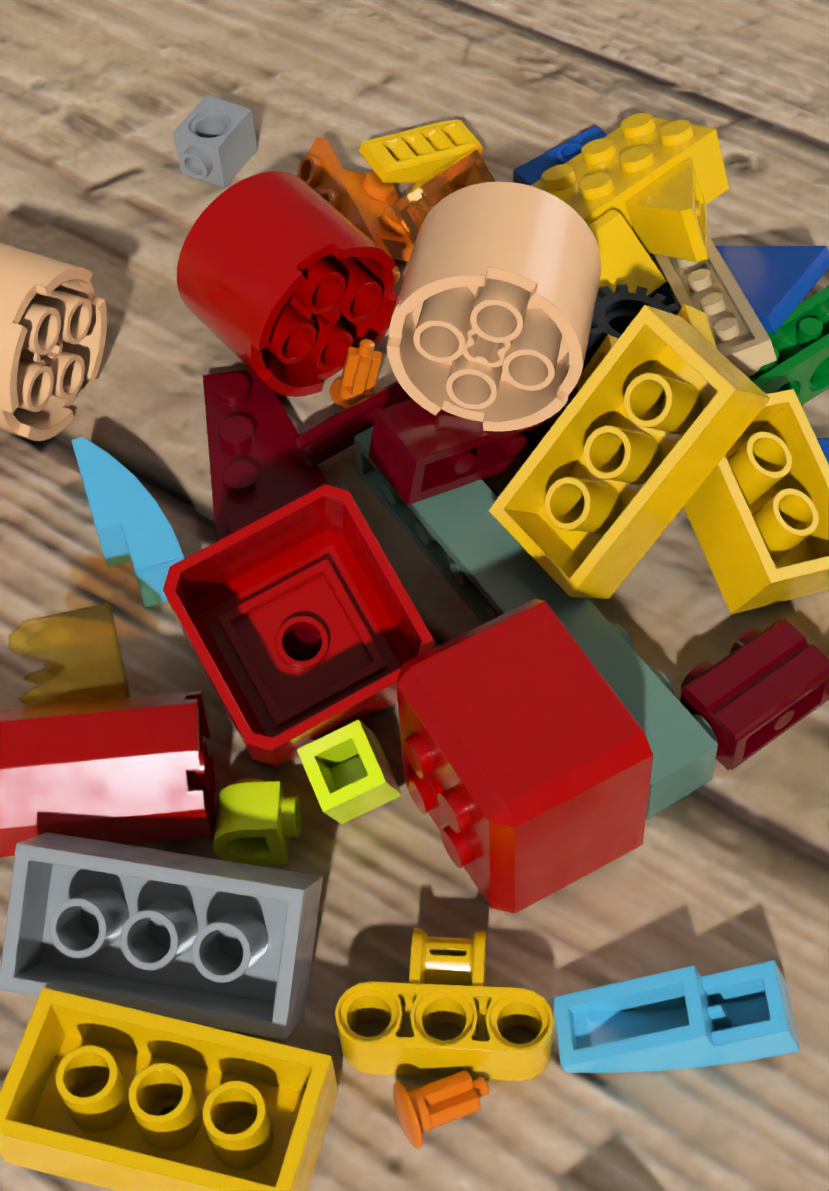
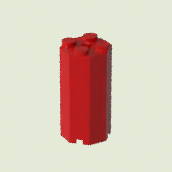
M202 690L1 709L0 857L15 856L16 843L46 832L125 845L212 837V826H215L216 818L215 773L213 756L208 755L206 738L211 737Z

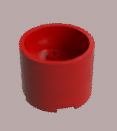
M281 171L263 172L245 178L226 189L213 200L201 213L189 231L182 246L177 265L178 291L187 308L269 388L281 395L301 397L321 392L322 381L344 368L349 347L358 348L361 340H372L375 343V350L390 327L391 318L398 299V295L393 292V268L396 266L394 260L304 180L291 173Z

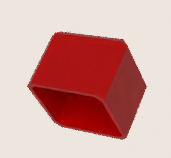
M326 484L173 564L169 568L163 587V592L177 622L254 763L276 769L298 758L299 755L296 749L358 719L363 722L398 703L396 683L403 663L432 650L434 645L433 637L350 492ZM307 627L314 630L320 636L322 641L320 651L312 659L298 661L289 657L284 651V639L295 628Z
M533 599L403 663L396 683L406 786L417 808L423 814L429 813L440 830L441 840L451 860L458 868H465L490 908L516 914L643 845L653 753L643 729L546 601Z

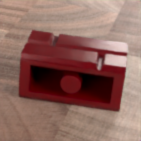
M785 618L783 620L779 619L764 631L753 627L744 632L733 644L730 655L714 666L706 661L694 667L681 684L680 702L691 715L698 714L708 722L717 739L716 759L727 770H733L829 700V658L814 644L809 645L806 637Z

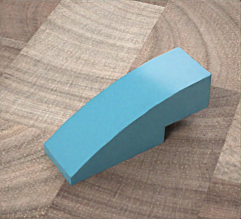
M84 437L71 440L107 568L131 561L144 607L168 602L163 592V587L169 568L173 564L185 559L172 526L153 496L114 457Z
M774 960L706 976H701L695 965L552 997L561 1068L569 1073H622L688 1069L752 1061L801 1052L787 982Z

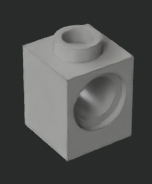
M208 94L173 132L181 173L223 188L230 183L257 151L252 109Z

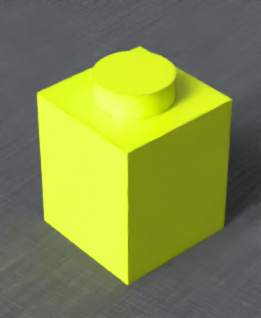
M359 719L296 749L322 811L340 824H344L402 796L377 736Z

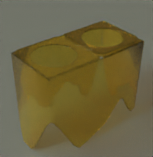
M109 602L25 620L9 635L10 650L50 661L45 664V668L30 673L23 679V681L29 683H42L25 692L19 698L25 706L33 707L131 697L112 607L110 609Z

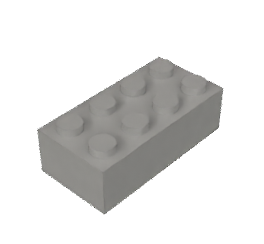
M50 832L43 833L16 843L0 967V990L39 997L42 987L203 1026L285 1040L304 1020L323 876Z

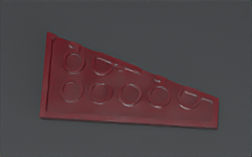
M251 369L203 375L215 537L217 542L324 484H329L318 466L307 468L297 459L293 451V439L299 433L274 391ZM299 627L287 634L284 639L283 648L292 659L306 661L318 654L322 641L314 630L307 627Z

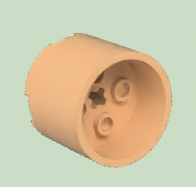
M496 181L470 185L449 194L438 202L427 214L419 229L389 327V339L386 345L389 363L396 379L406 393L421 407L435 416L442 409L461 418L483 422V431L519 430L541 423L559 412L567 404L569 394L575 388L583 370L601 277L600 250L587 223L573 208L558 197L536 187L514 182Z
M0 243V429L30 440L44 441L59 434L74 419L73 411L69 408L75 400L84 379L95 382L106 341V300L95 297L90 281L93 273L89 270Z

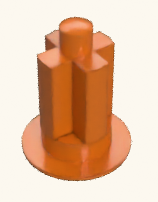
M370 339L361 340L358 348L349 347L342 377L335 380L330 386L331 398L344 409L377 392L374 387L383 355L380 351H374L375 343Z
M466 1070L406 1091L399 1081L393 1085V1101L398 1120L407 1139L417 1149L422 1148L423 1133L477 1112V1110L481 1109L479 1098L489 1095V1084L484 1077L472 1080Z

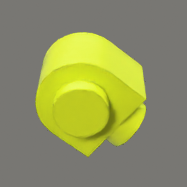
M257 778L240 779L222 789L217 797L213 839L214 852L226 861L249 865L287 864L289 838L299 837L301 831L299 797L284 796L280 781L266 782Z

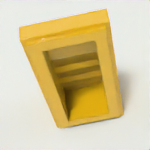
M449 120L362 141L358 151L383 183L470 182L483 148L481 143L461 120Z

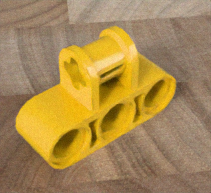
M414 928L409 983L373 981L358 983L347 989L339 998L335 1017L341 1052L347 1063L357 1071L379 1075L445 1078L466 1070L472 1079L484 1077L486 1080L522 1081L532 1079L541 1074L550 1063L554 1025L552 1009L542 996L532 990L485 986L486 931H475L472 938L428 936L425 928ZM376 1019L389 1025L384 1032L373 1037L360 1036L353 1031L358 1024L365 1020ZM446 1022L456 1024L463 1030L459 1036L444 1041L434 1039L427 1034L431 1027ZM524 1026L533 1030L537 1037L528 1043L516 1044L509 1042L501 1034L510 1027Z

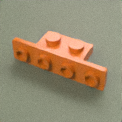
M316 137L308 154L300 161L297 176L381 247L392 259L409 262L419 231L413 217L408 213L396 192L395 185L393 183H383L375 172L365 174L344 170L328 139ZM397 266L393 268V289L400 279V271Z

